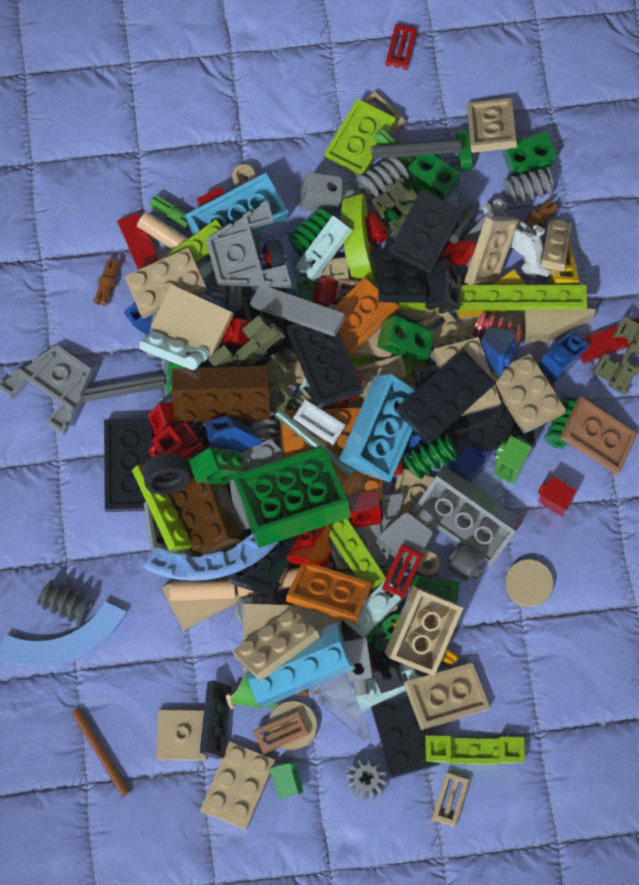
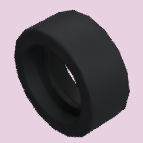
M161 454L152 457L143 466L145 487L154 494H172L184 489L190 482L191 476L188 462L185 457L179 454ZM171 472H173L172 474H169V475L159 476V475L164 474V473H171Z

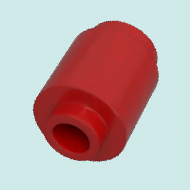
M367 210L368 217H365L368 240L371 244H381L388 238L389 228L376 213Z
M320 278L318 283L315 284L312 302L329 308V304L335 305L336 282L329 278Z

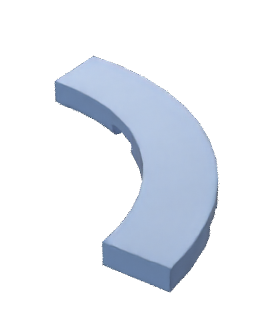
M250 534L246 539L236 544L237 547L231 550L202 555L203 557H187V555L157 547L144 566L145 569L155 574L173 579L191 581L215 579L251 566L269 553L278 542L258 548L253 535Z
M104 601L99 611L89 622L80 629L61 638L47 641H28L6 634L0 644V660L19 666L41 667L60 665L73 661L93 651L105 639L109 638L121 624L127 612Z

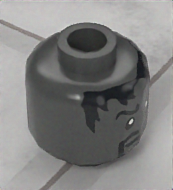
M458 546L447 561L450 563L449 570L465 582L472 578L477 580L485 569L481 566L484 560L483 557L469 546L462 548Z

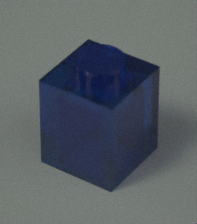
M468 446L457 456L456 461L449 463L448 468L470 483L484 470L486 461L484 455L478 449L473 450Z

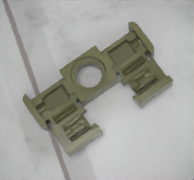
M403 178L395 180L396 183L393 185L392 183L386 185L387 193L385 192L371 200L373 208L382 219L385 218L383 211H387V207L392 208L396 204L397 208L403 214L402 218L389 222L395 236H397L413 204L405 205L415 202L417 194L412 189L409 191L406 189Z
M258 315L242 329L251 340L240 348L234 356L223 345L208 359L214 367L252 366L267 353L266 350L280 338L284 339L285 335L278 326L273 323L267 325Z
M626 316L621 319L612 335L615 338L623 336L628 339L627 343H631L620 363L611 362L609 360L610 357L603 354L591 373L610 381L608 386L622 395L630 392L626 389L634 375L639 374V364L632 365L629 362V355L631 353L639 355V324ZM625 324H627V325L625 326V328H624L622 334H621L620 332H621L623 326H624ZM607 360L606 363H605V365L603 366L602 370H600V368H601V366L603 365L604 361Z
M278 353L271 356L272 359L267 364L260 365L268 366L270 405L276 412L280 409L299 410L305 399L316 405L308 386L301 389L302 395L298 397L281 381L282 378L280 376L284 372L288 373L292 368ZM277 391H281L285 395L283 404L276 401L275 395Z

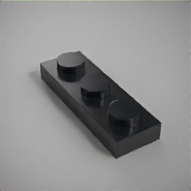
M212 680L207 682L199 753L215 759H222L225 756L230 709L226 695L227 693L231 694L232 687Z

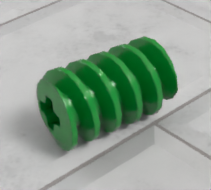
M317 209L314 211V215L308 217V221L302 222L301 227L298 226L295 229V233L289 234L290 244L299 256L302 257L305 254V250H308L332 216L325 210Z
M563 396V401L561 402L566 409L565 414L551 421L552 425L549 426L548 433L544 436V440L549 445L558 449H565V446L571 447V445L560 439L577 402L575 398Z
M446 432V439L443 440L438 436L436 438L437 444L435 445L432 442L429 445V449L420 445L419 454L414 449L411 450L412 458L403 454V458L413 475L422 479L424 478V472L428 475L432 473V467L436 470L441 469L440 462L446 466L449 464V458L453 461L457 460L455 446Z

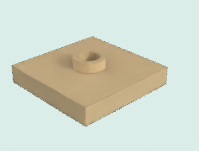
M158 710L157 761H206V755L199 753L204 711Z

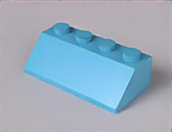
M264 173L189 212L185 217L192 234L195 235L214 220H217L222 228L230 223L233 224L241 219L244 214L249 211L252 212L261 203L268 200L274 223L251 229V233L255 237L286 221L289 211L268 175ZM208 255L207 257H205V259L208 260V261H210V260H211L210 255Z
M392 374L374 377L339 460L357 472L390 482L413 430L395 410L416 391Z
M337 622L317 630L320 636L318 640L262 681H259L247 669L248 681L257 704L266 707L355 669Z

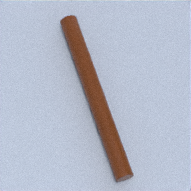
M80 709L74 711L72 716L122 797L127 796L130 793L129 788Z

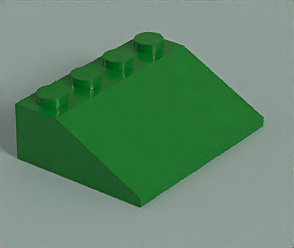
M324 446L232 476L258 548L350 518L349 501Z

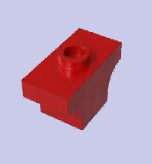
M183 422L176 427L169 425L151 440L153 446L148 452L152 457L168 453L184 456L201 441L187 422Z
M329 525L300 534L287 555L289 562L300 564V566L301 564L311 565L313 563L324 567L332 553L328 542L331 531Z

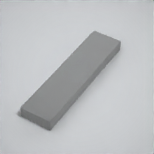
M259 287L250 302L252 308L334 337L345 320L344 313L270 287Z

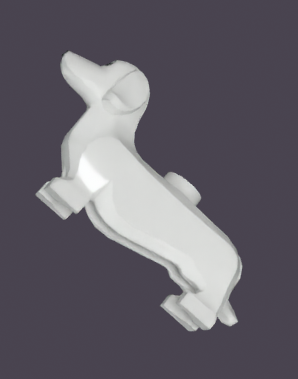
M499 198L493 201L492 208L490 204L482 207L484 216L489 211L496 217L507 216L503 210L507 208V204ZM518 221L509 248H513L524 257V264L521 267L522 273L530 278H537L539 276L550 277L551 269L541 267L543 242L540 236L544 234L545 229L536 224L532 230L524 222Z

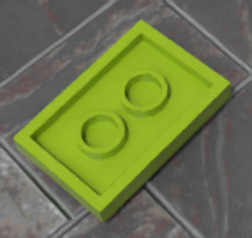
M356 99L325 151L324 158L358 176H365V172L368 171L374 161L371 156V147L380 145L374 139V135L381 129L390 134L397 122L396 118Z

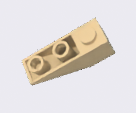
M587 307V310H525L523 317L524 343H548L593 321L596 311L595 309H589V307Z

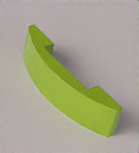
M365 194L345 198L342 200L341 222L353 230L343 243L351 277L356 281H361L366 277L370 282L377 283L376 263L371 261L365 217H368Z
M425 736L426 761L459 765H501L525 762L524 737L477 739Z

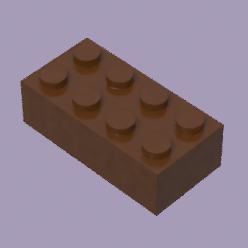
M268 366L196 368L194 370L188 368L172 369L171 392L175 422L210 421L227 415L236 420L270 419Z
M195 452L186 458L191 476L190 482L184 489L170 494L174 508L178 512L181 523L192 544L189 548L192 557H203L202 555L219 551L226 552L245 539L227 486L223 484L196 483L189 460L202 452ZM171 472V473H164L163 476H164V475L172 474L173 472Z

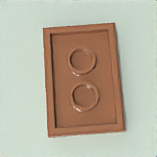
M579 397L560 439L612 473L619 474L637 436V432L584 397Z

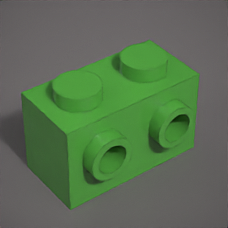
M510 436L507 443L502 441L494 460L496 467L493 475L515 485L528 460L532 446L528 445L529 443L520 437L514 438Z

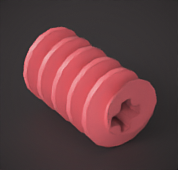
M483 310L478 317L472 336L477 331V337L481 340L488 327L516 332L515 341L518 342L519 347L524 331H521V324L512 328L511 320L504 325V317H501L496 322L495 314L492 313L489 318H486V310Z

